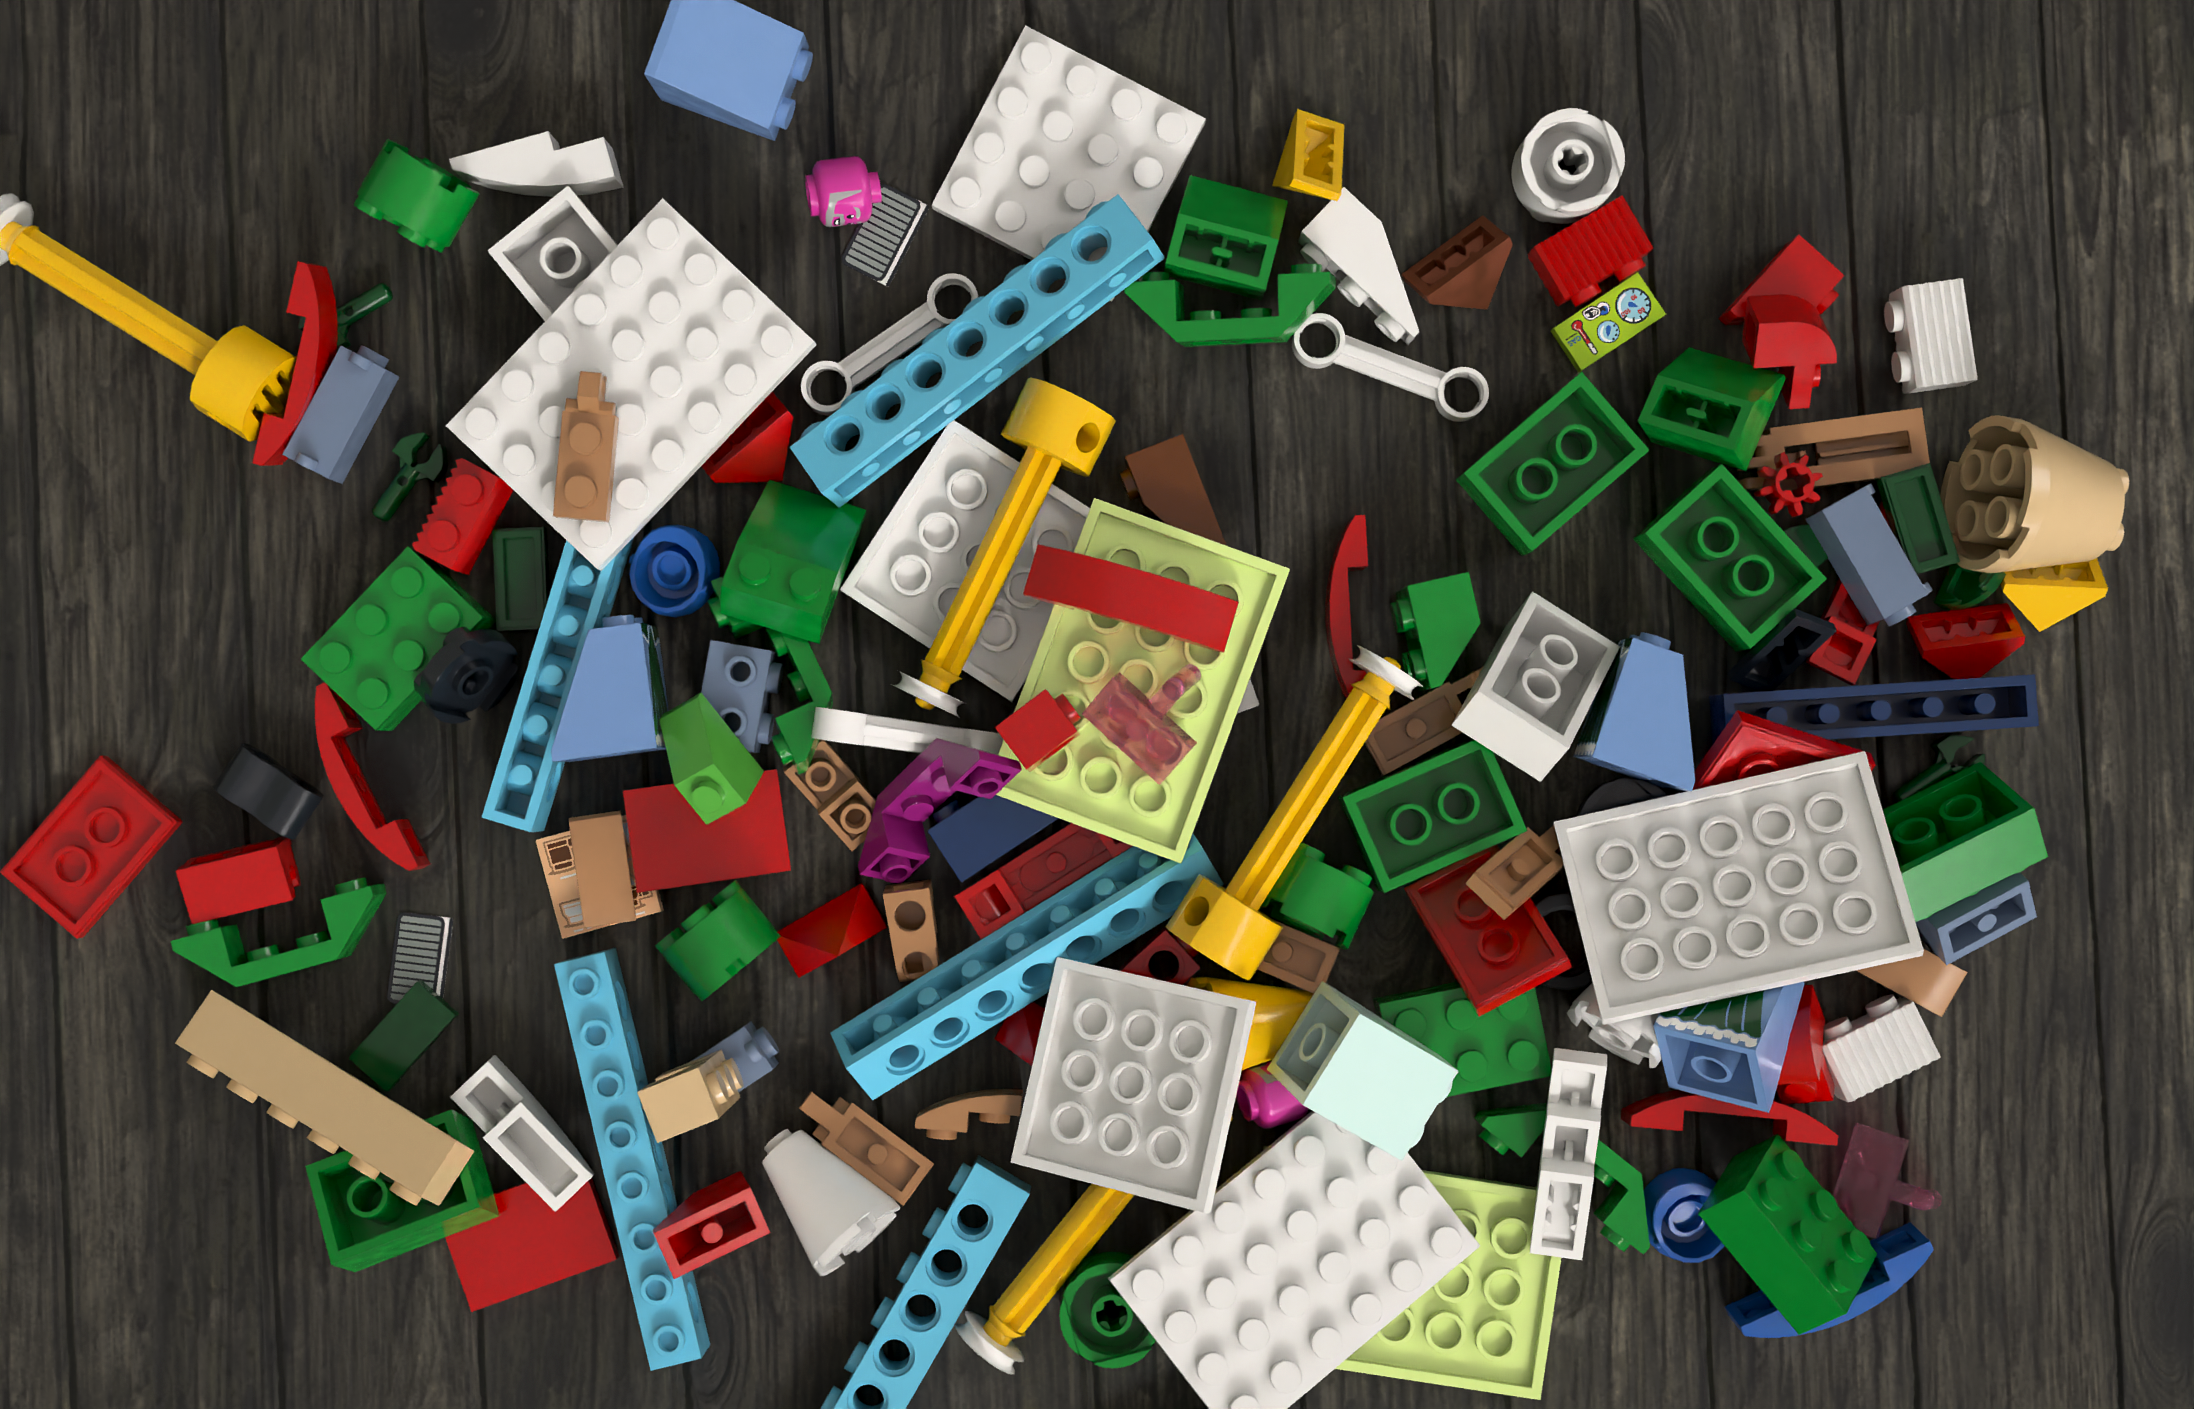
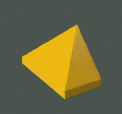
M1297 109L1272 186L1338 201L1342 190L1344 124Z
M2097 558L2086 562L2004 572L2006 576L2000 584L2003 593L2039 632L2106 596L2108 591Z

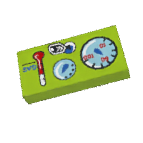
M1637 272L1554 327L1551 333L1579 373L1661 319L1666 313Z

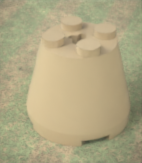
M1999 415L1990 416L1979 421L1969 429L1971 440L1962 453L1959 462L1949 461L1940 494L1960 560L1956 564L1972 571L1999 573L2091 561L2099 557L2106 550L2114 551L2120 546L2124 537V527L2121 521L2124 512L2125 494L2129 487V476L2124 469H2118L2110 462L2022 419Z

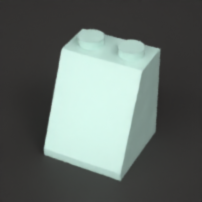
M1323 981L1267 1068L1303 1106L1401 1161L1409 1149L1415 1146L1421 1139L1424 1125L1438 1103H1441L1450 1093L1453 1079L1458 1073V1070L1438 1053Z

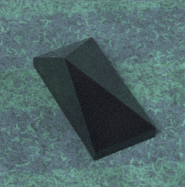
M1794 608L1728 672L1730 680L1762 692L1773 691L1836 632L1834 623Z

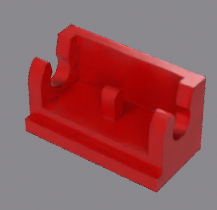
M282 836L191 858L176 870V875L191 923L196 924L293 900L296 897L294 887L300 886L301 883L291 848V839Z

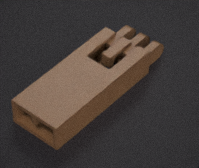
M1922 408L1769 428L1763 431L1755 449V457H1752L1747 470H1758L1764 466L1775 470L1774 456L1785 452L1784 447L1811 443L1815 445L1817 466H1810L1808 468L1812 473L1817 472L1823 475L1822 478L1815 481L1814 489L1875 481V479L1928 464L1930 460ZM1806 450L1786 454L1789 463H1794L1796 459L1806 455ZM1758 475V477H1748L1738 482L1746 491L1762 488L1764 478ZM1794 479L1780 481L1782 491H1792L1797 488Z

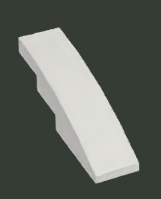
M1554 1048L1530 1253L1582 1260L1594 1181V1164L1601 1122L1607 1054Z

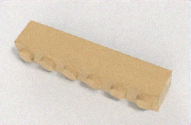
M213 990L210 991L175 1042V1044L192 1054L187 1061L189 1065L213 1079L218 1071L231 1078L226 1088L251 1103H254L258 1096L271 1103L266 1113L293 1129L298 1121L302 1122L312 1129L307 1137L310 1141L332 1154H335L339 1146L353 1154L348 1162L350 1166L374 1180L380 1172L394 1180L389 1190L415 1206L418 1205L421 1198L439 1206L474 1153V1150Z

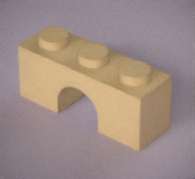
M721 1049L662 1073L655 1079L656 1082L646 1085L637 1093L655 1139L659 1143L719 1119L741 1098L737 1089L743 1087V1080L734 1059L726 1060Z

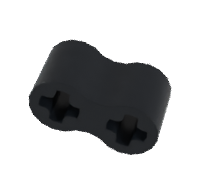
M245 743L240 745L213 785L214 790L225 799L255 816L271 830L293 840L296 839L324 797L313 785L285 769L261 750Z

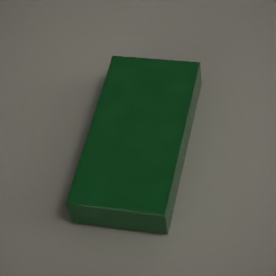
M1930 463L1875 479L1890 529L1916 574L1960 562Z
M547 528L492 529L497 631L539 630L550 595Z
M419 980L351 1054L349 1059L382 1089L388 1092L410 1070L459 1013L424 981Z

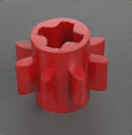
M1783 452L1774 456L1775 470L1765 466L1757 470L1756 473L1764 478L1762 488L1757 490L1754 495L1755 497L1765 496L1771 503L1768 510L1769 514L1778 513L1784 506H1787L1789 514L1795 517L1803 512L1800 501L1814 503L1820 500L1821 497L1813 489L1815 481L1822 478L1823 475L1817 472L1812 473L1806 466L1809 456L1803 455L1796 459L1794 463H1789L1788 456ZM1794 479L1797 488L1792 491H1782L1780 481Z

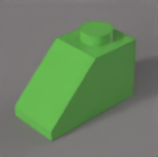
M699 693L662 714L659 721L674 785L707 825L746 804L764 771L704 695Z

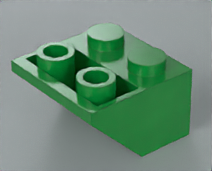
M1190 175L1178 213L1164 272L1169 273L1170 277L1262 300L1276 253L1288 201Z
M1689 347L1657 375L1638 422L1652 443L1746 471L1786 377L1781 373L1763 368H1753L1752 365Z
M1469 572L1408 585L1395 592L1397 600L1390 603L1395 630L1397 633H1405L1409 650L1402 653L1404 672L1423 685V687L1417 686L1418 691L1439 687L1443 684L1480 625Z

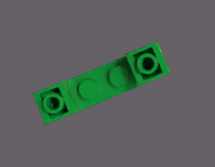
M1321 264L1292 265L1291 274H1278L1279 316H1272V309L1249 308L1241 310V318L1221 319L1220 311L1190 312V321H1185L1184 286L1176 280H1169V273L1146 272L1139 278V282H1133L1124 289V292L1176 342L1184 347L1287 342L1335 290L1336 280L1330 272H1322Z
M719 577L711 581L715 597L707 600L719 628L728 625L734 638L737 639L763 627L721 614L720 593L723 578ZM767 628L768 637L777 656L780 657L787 654L795 670L787 674L797 699L799 702L807 699L810 702L776 717L775 721L779 734L771 737L782 764L785 765L792 762L798 775L808 771L820 740L811 738L815 708L832 709V691L808 640Z
M365 877L335 885L337 895L320 899L331 940H329L327 931H322L297 938L298 949L280 954L276 944L247 952L245 955L237 924L219 927L216 918L186 926L188 936L170 941L175 953L235 987L351 956L386 896L385 884L368 886Z
M1547 1103L1480 1110L1474 1117L1485 1128L1479 1137L1502 1155L1510 1148L1520 1157H1523L1544 1130ZM1598 1139L1594 1176L1609 1188L1615 1180L1618 1181L1594 1212V1215L1605 1224L1600 1233L1623 1252L1632 1245L1644 1255L1650 1248L1642 1174Z

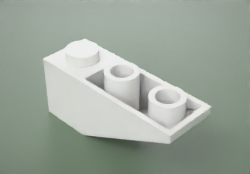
M1343 187L1338 201L1331 200L1302 230L1298 240L1303 246L1300 253L1309 264H1321L1322 272L1327 268L1340 281L1337 285L1339 291L1352 304L1360 307L1364 303L1378 316L1374 322L1388 338L1394 342L1401 338L1409 345L1419 333V329L1382 222Z

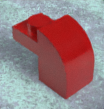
M1776 294L1747 297L1742 342L1753 368L1779 367L1778 373L1784 374L1786 377L1781 392L1788 408H1809L1812 387H1818L1820 384V364L1837 363L1836 348L1821 314L1809 301L1794 295Z
M1804 985L1776 1089L1781 1103L1784 1104L1834 1100L1835 1085L1822 1051L1825 1018L1813 985Z

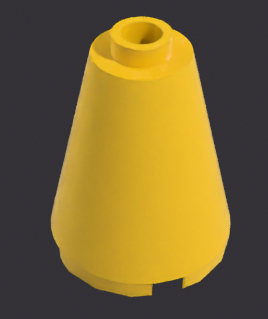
M1210 977L1191 978L1187 984L1189 987L1256 1002L1242 1070L1273 1060L1314 993L1305 990Z

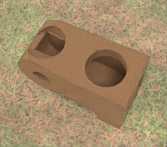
M931 879L886 885L883 892L899 982L917 980L940 965L937 942L938 931Z

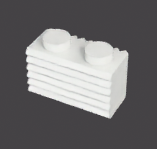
M1963 278L1907 285L1889 294V302H1886L1884 308V318L1888 331L1895 332V342L1897 343V352H1894L1892 355V373L1897 383L1902 382L1904 394L1965 386L1978 380Z
M1893 994L1886 995L1867 1004L1865 1009L1868 1014L1852 1022L1849 1021L1848 1017H1842L1825 1024L1822 1051L1835 1085L1834 1094L1837 1098L1846 1102L1855 1101L1857 1098L1863 1097L1867 1093L1883 1087L1885 1084L1892 1083L1895 1079L1910 1074L1912 1071L1920 1069L1922 1066L1928 1065L1941 1057L1913 1001L1904 998L1896 999Z

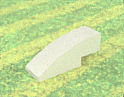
M547 131L449 159L452 169L463 180L494 190L521 195L554 197L567 186L576 195L595 194L623 188L613 148L604 137L560 149L559 143Z
M496 1055L489 1059L450 1096L486 1133L483 1139L555 1212L593 1177V1171L561 1128Z

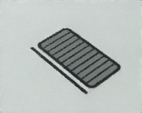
M881 184L882 201L880 203H872L870 219L865 223L858 224L842 256V262L844 265L889 287L929 206L887 184Z
M402 912L398 915L387 998L391 1003L397 1004L419 980L424 981L441 998L444 997L453 918Z

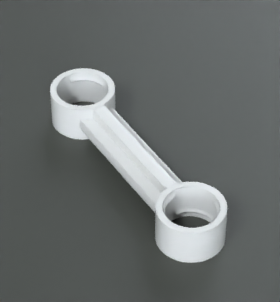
M954 273L945 274L937 278L929 288L927 302L839 363L820 361L810 366L804 373L801 381V392L805 401L817 413L831 416L841 408L842 402L855 392L857 386L917 346L932 331L946 327L955 320L944 318L937 313L938 310L934 300L940 289L949 285L962 286L970 292L972 301L978 298L974 284L965 276ZM832 370L839 372L845 377L847 390L839 403L827 406L821 405L814 401L811 396V384L820 372Z
M1311 314L1293 334L1292 349L1296 358L1303 365L1318 369L1335 363L1434 400L1436 408L1441 415L1451 421L1463 422L1472 419L1485 407L1488 401V384L1482 374L1475 369L1458 367L1446 373L1345 335L1339 321L1328 314ZM1310 324H1324L1334 333L1336 347L1330 355L1323 358L1308 356L1302 350L1299 342L1300 333ZM1457 377L1468 378L1477 386L1479 402L1471 411L1466 413L1457 412L1445 401V384L1451 379Z
M821 707L815 708L811 736L814 739L922 753L936 738L997 755L1004 740L999 733Z

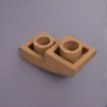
M820 739L808 771L798 775L792 762L783 767V771L813 804L821 818L846 846L853 851L866 839L876 798L826 740Z
M621 811L569 818L584 928L636 921Z
M1925 949L1923 956L1856 970L1943 1017L1968 973L1951 963L1946 965L1938 956Z
M1023 1089L981 1090L947 1098L919 1111L916 1117L915 1128L927 1129L926 1137L954 1140L957 1139V1132L967 1133L970 1112L979 1113V1120L983 1122L1010 1123V1116H1020Z

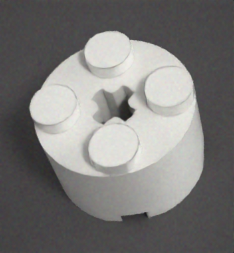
M1567 108L1552 112L1539 120L1515 153L1512 164V183L1515 193L1522 205L1538 221L1556 224L1577 222L1598 210L1617 187L1625 165L1623 144L1613 126L1605 120L1601 121L1597 117L1588 114V111L1578 108ZM1562 159L1566 166L1575 165L1577 170L1573 175H1570L1567 170L1560 169L1558 164Z

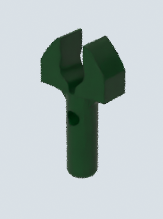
M379 283L339 308H336L338 318L337 352L340 346L347 348L351 345L346 337L351 324L392 301L393 293L385 283ZM301 316L298 328L303 331L306 317Z
M417 433L400 439L392 452L400 457L401 469L372 508V513L377 519L384 522L389 521L417 481L430 478L438 483L447 472L448 466L445 446L439 444L429 461L417 464V452L424 446L430 435Z
M1942 736L1931 744V747L1936 752L1934 764L1893 793L1895 802L1904 800L1979 762L1984 764L1985 754H1976L1967 760L1963 766H1950L1957 749L1964 747L1974 738L1968 736Z

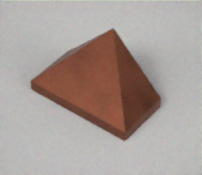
M1481 216L1401 275L1404 281L1429 304L1487 310L1513 244L1507 234L1485 216Z

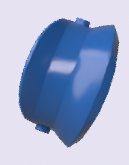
M666 525L652 530L641 540L635 554H632L629 559L631 564L629 575L633 591L643 605L658 615L676 618L692 614L705 605L713 594L711 581L720 576V561L713 543L707 536L696 529L682 525Z
M1687 1168L1672 1169L1658 1175L1644 1189L1649 1242L1659 1253L1674 1260L1699 1263L1712 1258L1724 1247V1244L1698 1214L1716 1185L1704 1173Z

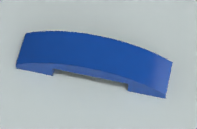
M1911 1222L1870 1240V1244L1877 1252V1255L1847 1314L1800 1335L1820 1331L1848 1321L1884 1301L1902 1287L1926 1262L1934 1250L1930 1240ZM1762 1290L1725 1306L1728 1316L1744 1336L1759 1338L1798 1336V1333Z

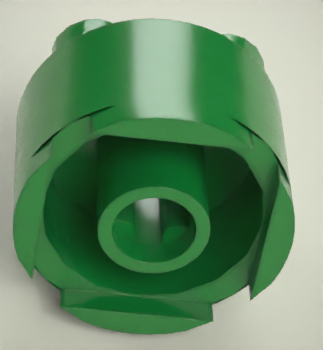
M387 139L357 191L358 197L354 202V206L380 221L384 218L399 226L397 232L413 243L424 248L427 245L443 253L445 247H450L480 193L471 189L472 186L425 157L423 159L416 155L412 157L408 154L410 149Z
M1300 843L1259 910L1267 908L1268 904L1274 907L1270 914L1272 918L1323 940L1324 935L1331 938L1334 935L1338 936L1335 946L1348 949L1374 894V891L1369 888L1372 877L1349 865H1344L1342 869L1331 867L1323 863L1326 856L1324 853L1309 845Z
M736 880L712 899L718 906L716 909L709 902L681 923V926L687 933H684L680 927H677L655 945L674 971L701 1001L706 999L781 937L774 929L775 927Z
M1120 1252L1098 1253L1081 1261L1065 1281L1061 1292L1060 1326L1067 1344L1078 1355L1103 1368H1121L1132 1365L1144 1358L1156 1342L1108 1280V1277L1134 1257L1133 1255ZM1114 1300L1116 1306H1121L1119 1307L1118 1317L1110 1318L1107 1311H1101L1104 1309L1105 1301Z

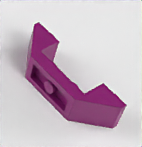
M936 738L877 796L858 864L859 874L882 879L890 883L901 884L930 857L923 822L955 791L992 799L1022 770L1020 761Z

